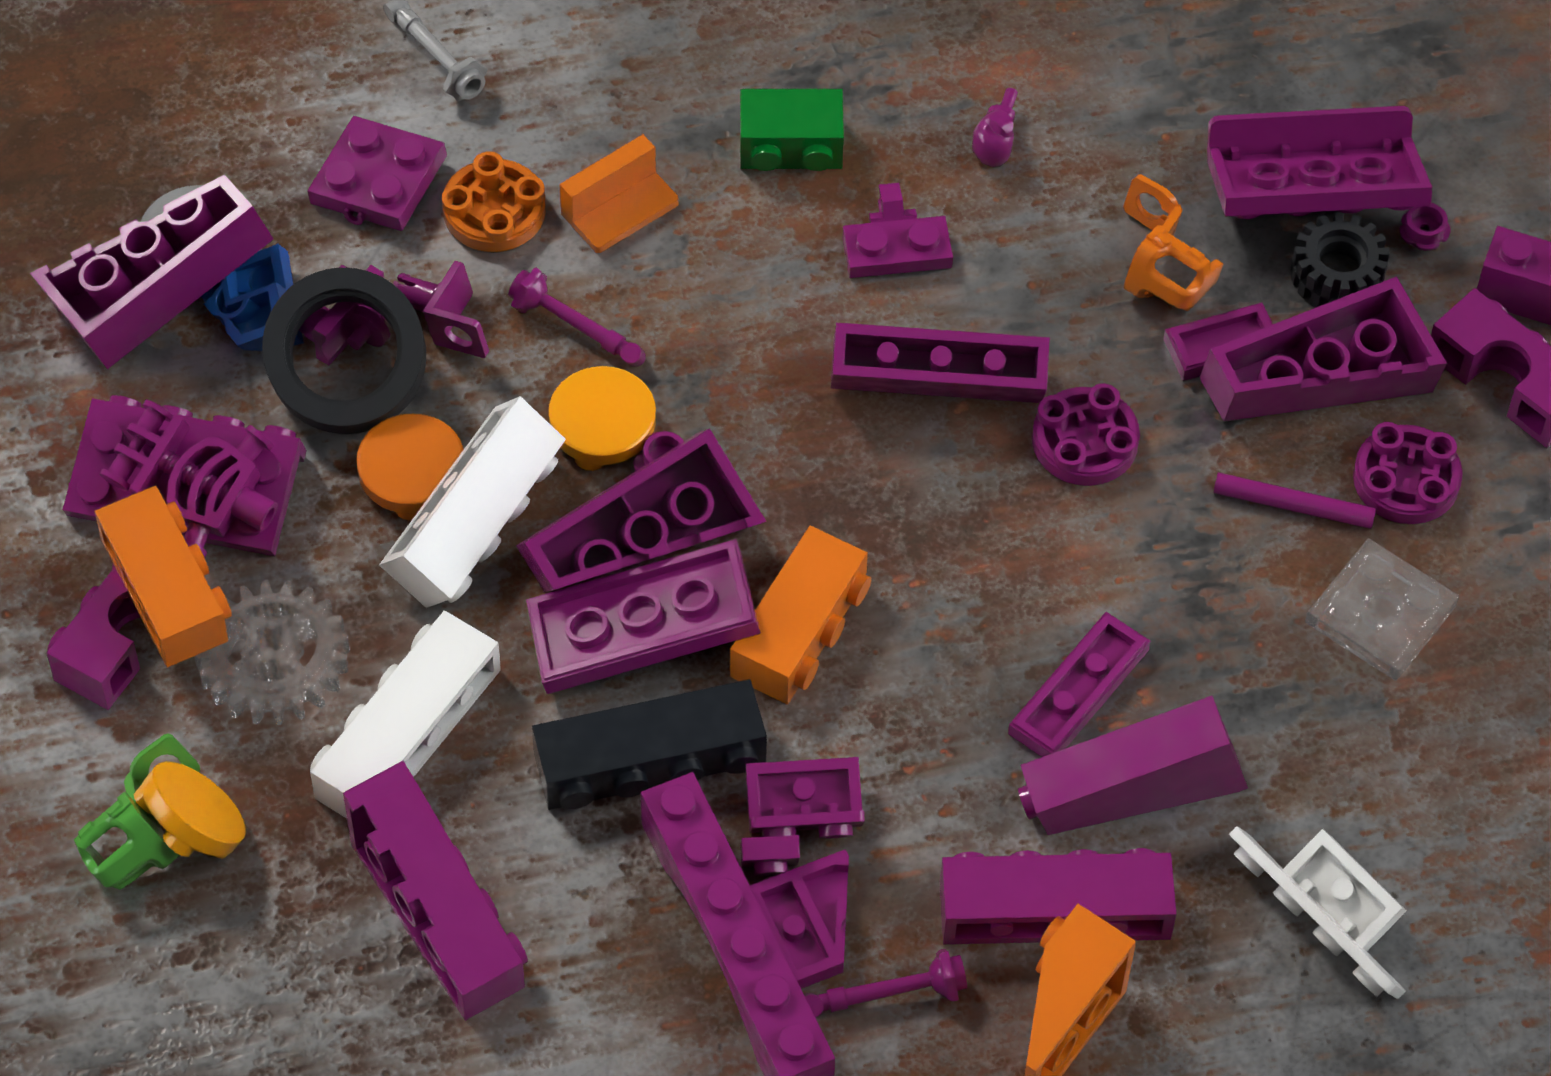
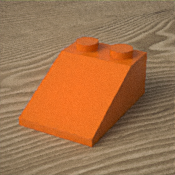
M1080 904L1074 907L1065 920L1057 916L1048 926L1040 941V946L1044 948V953L1036 966V971L1040 973L1024 1076H1062L1127 991L1136 941Z

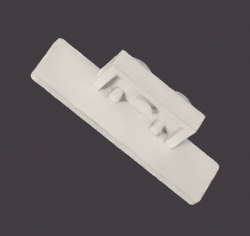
M1236 826L1229 833L1240 845L1234 852V855L1257 877L1266 871L1280 885L1273 894L1297 917L1305 910L1319 924L1312 933L1334 955L1338 956L1345 950L1359 964L1352 973L1366 988L1377 997L1385 990L1396 999H1399L1406 992L1367 951L1407 910L1332 836L1322 829L1283 869L1244 830Z

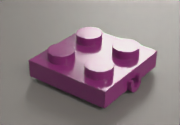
M353 115L307 190L310 203L343 213L344 217L355 225H361L366 220L403 231L447 157L445 143ZM354 211L358 213L357 218L353 216Z

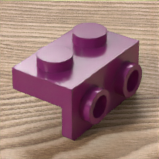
M859 757L749 763L745 766L750 833H762V837L796 835V830L819 829V838L821 839L845 838L853 836V827H861L865 822L864 810H862Z

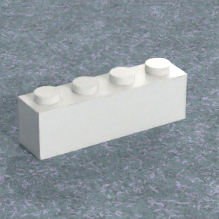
M521 396L496 406L379 566L426 608L447 600L450 603L455 602L471 585L473 579L469 576V573L477 562L486 560L501 543L498 533L506 522L509 523L515 520L528 506L530 498L526 494L535 482L539 483L554 470L558 463V459L554 455L566 439Z
M445 610L432 626L430 624L424 625L416 634L411 645V651L399 665H391L385 671L378 684V691L366 705H358L351 712L345 723L344 732L332 746L325 745L315 756L310 767L314 798L347 818L343 792L403 760L414 777L501 671L499 643Z

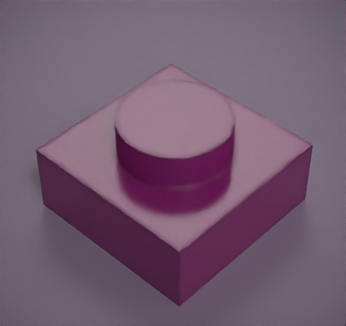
M799 835L742 838L740 844L741 868L754 867V876L760 877L776 876L787 872L788 866L798 865L800 860Z

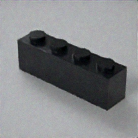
M751 679L532 725L534 756L548 810L561 807L565 809H579L587 806L593 800L616 795L624 798L640 795L642 791L691 772L694 773L698 781L704 776L723 772L731 774L745 773L746 764L766 762L767 735Z

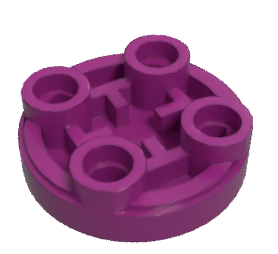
M1105 383L1097 384L1093 387L1069 388L1055 395L1043 398L1038 406L1032 433L1033 449L1041 465L1055 477L1071 484L1083 486L1104 484L1125 473L1136 458L1140 439L1139 424L1134 412L1120 398L1119 391L1112 385Z
M1392 422L1378 424L1373 429L1372 435L1361 445L1354 465L1353 481L1360 499L1366 506L1376 508L1377 515L1397 523L1420 524L1442 516L1456 501L1462 483L1463 471L1460 458L1456 452L1457 443L1447 433L1433 432L1420 426L1397 425Z

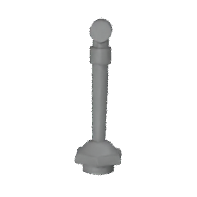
M391 0L383 5L388 19L391 22L397 21L398 25L407 34H411L449 71L443 86L444 92L453 96L457 101H461L463 99H472L483 90L487 67L478 63L472 57L457 62L422 24V20L411 10L407 0Z

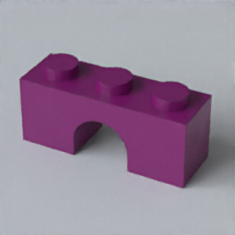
M1474 288L1433 324L1431 336L1447 362L1445 369L1465 385L1479 373L1487 370H1501L1516 378L1519 384L1514 389L1506 417L1548 448L1551 445V346L1541 334L1529 330L1509 315L1499 302L1487 298Z
M114 564L112 565V571L100 586H93L86 593L82 600L80 611L67 627L59 628L55 632L47 649V657L54 681L107 710L111 708L140 670L134 641L119 634L118 631L127 622L141 618Z

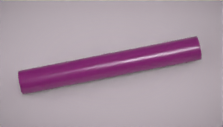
M1220 472L1217 474L1213 491L1215 494L1372 529L1376 508Z

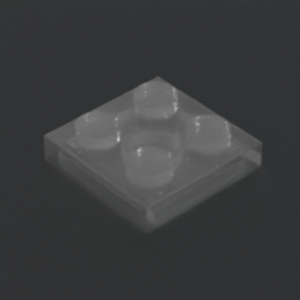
M1368 538L1308 610L1305 623L1397 681L1456 608L1459 595Z

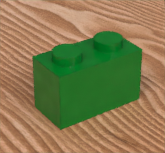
M740 89V169H758L761 171H771L774 169H809L812 171L842 169L844 145L843 89Z

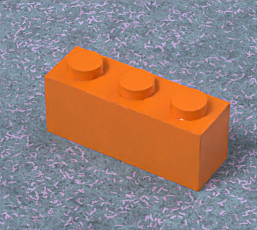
M155 485L95 510L101 541L167 668L229 641L225 619L232 617L230 606L219 586L211 589L204 576L209 574V568L198 544L187 545L182 533L187 532V527L175 501L166 504Z
M810 525L755 609L760 634L736 640L730 648V677L737 681L751 679L754 689L787 705L798 688L806 690L817 672L819 666L817 658L825 646L832 648L838 641L845 625V618L843 616L851 604L858 607L869 590L871 577L866 575L868 552Z

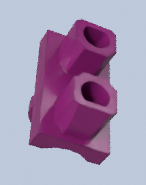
M373 265L366 269V271L384 278V272ZM338 302L331 309L322 307L310 315L299 329L302 334L315 343L316 358L328 366L348 344L355 350H359L365 342L375 347H381L389 340L391 335L389 328L384 322L386 319L379 312L369 306L355 302Z

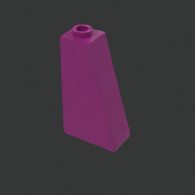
M1209 696L1021 764L1020 766L1027 785L1017 788L1028 819L1031 820L1038 817L1047 835H1052L1233 794L1248 789L1215 700L1213 696Z

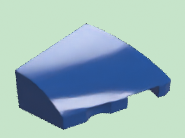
M279 244L258 251L201 296L205 301L204 305L223 323L227 334L243 350L262 351L263 333L270 312L279 298L294 285L288 251ZM300 331L296 335L294 346L304 343Z

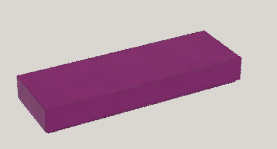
M1105 612L1011 721L1008 727V734L1041 757L1066 749L1146 655L1151 641L1108 612Z

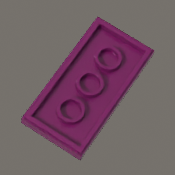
M737 539L526 599L541 680L547 694L760 634Z

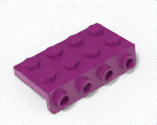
M1406 106L1217 115L1211 118L1208 123L1207 164L1225 216L1253 219L1262 214L1286 213L1291 216H1305L1311 212L1339 211L1350 214L1360 212L1363 209L1374 208L1405 211L1412 209L1414 206H1430L1432 200V185L1412 139L1413 116L1410 109Z
M118 395L110 396L109 401L92 398L62 509L67 516L97 522L95 510L134 495L130 489L124 491L106 481L99 474L102 469L109 470L117 457V454L113 451L117 443L128 447L134 437L126 429L130 422L137 424L146 410L141 408L142 404L140 402ZM162 406L173 416L176 413L183 417L190 427L175 452L177 456H182L188 448L206 437H220L236 448L248 435L245 431L246 428H244L245 424L238 419L215 415L212 421L193 418L192 412L180 407ZM164 421L156 435L161 437L170 422ZM267 425L264 431H258L274 447L270 451L264 448L253 461L261 473V477L253 490L278 503L277 512L266 530L261 532L235 518L224 537L209 533L206 543L275 557L299 462H304L307 450L301 439L296 438L297 434L294 431L280 426ZM144 444L139 453L149 457L153 448ZM213 456L201 462L198 466L201 468ZM136 467L127 482L130 485L141 470L140 468ZM163 472L155 485L165 503L168 504L167 491L170 476ZM185 484L182 491L181 507L186 510L190 486H187V484ZM205 496L204 503L202 507L203 516L205 515L206 502L208 496Z

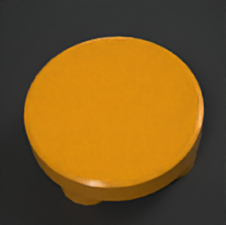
M609 366L590 367L573 373L556 388L549 404V424L566 439L560 448L574 458L580 468L594 471L600 469L603 465L628 460L643 450L646 440L655 430V401L647 385L634 374Z
M170 761L158 763L134 793L136 803L144 811L153 815L166 830L163 834L166 845L181 856L189 857L194 851L224 859L234 851L246 835L244 819L229 796L209 778L186 765Z

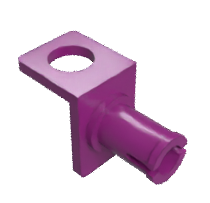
M454 261L439 284L417 279L404 273L397 276L399 282L394 281L393 284L407 297L415 310L424 313L434 344L480 358L487 356L489 348L480 322L461 315L473 294L464 263ZM453 326L465 331L472 341L463 340L451 332Z

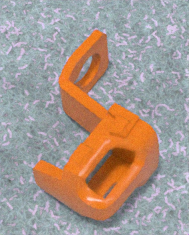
M1138 174L1131 182L1123 207L1127 214L1152 231L1140 243L1134 254L1126 276L1124 289L1137 298H1149L1155 295L1178 309L1189 311L1215 285L1224 263L1218 259H1214L1210 263L1205 254L1174 237L1182 213L1181 205L1178 204L1175 196L1167 188L1142 174ZM1148 193L1154 196L1161 204L1162 210L1168 213V216L1164 214L1158 216L1147 212L1141 204L1140 194ZM1164 256H1172L1196 271L1197 274L1191 284L1184 289L1159 273L1155 268V262Z

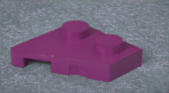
M846 849L750 885L801 989L843 973L849 855Z

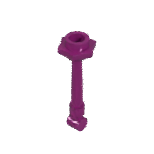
M537 267L531 272L521 271L512 282L508 296L513 299L511 306L516 308L518 312L526 313L528 310L541 305L600 343L601 348L614 356L617 354L621 356L628 365L638 367L644 363L646 354L639 345L633 342L628 343L626 338L612 329L610 331L548 295L547 276Z
M941 949L936 953V957L926 973L846 989L843 986L826 990V993L819 995L809 992L805 993L804 996L814 1016L817 1017L822 1011L830 1010L831 1013L848 1009L850 1005L932 986L936 993L946 997L948 1000L958 1001L957 991L967 989V980L961 956L950 957L949 951Z

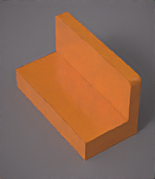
M644 134L560 183L561 215L596 253H602L676 208L679 204L678 195L657 174L656 147Z

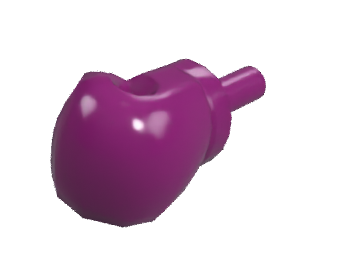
M1014 88L1006 89L1000 105H992L988 108L987 114L980 120L972 134V151L982 164L990 167L1002 166L1007 162L1012 152L1014 139L1013 124L1015 120L1013 106L1018 95L1017 90Z

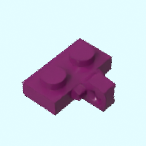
M899 183L879 184V212L869 213L870 223L843 226L842 239L849 278L952 268L953 254L946 216L917 218L916 209L904 210Z

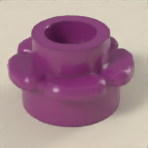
M1431 203L1430 206H1414L1412 209H1409L1402 216L1401 223L1403 225L1399 228L1400 236L1405 243L1423 251L1437 249L1440 242H1446L1451 233L1446 212L1434 203Z

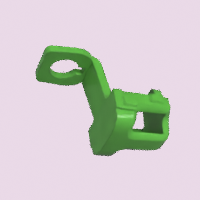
M164 734L134 758L130 766V772L124 780L126 792L117 797V801L93 822L89 821L74 839L87 869L104 887H114L121 890L151 867L164 869L180 856L164 842L163 834L165 832L162 830L159 822L153 815L144 811L134 799V793L149 774L151 763L161 755H173L179 759L180 764L200 772V765L197 760L172 734ZM113 827L122 829L127 835L126 843L104 860L91 844Z

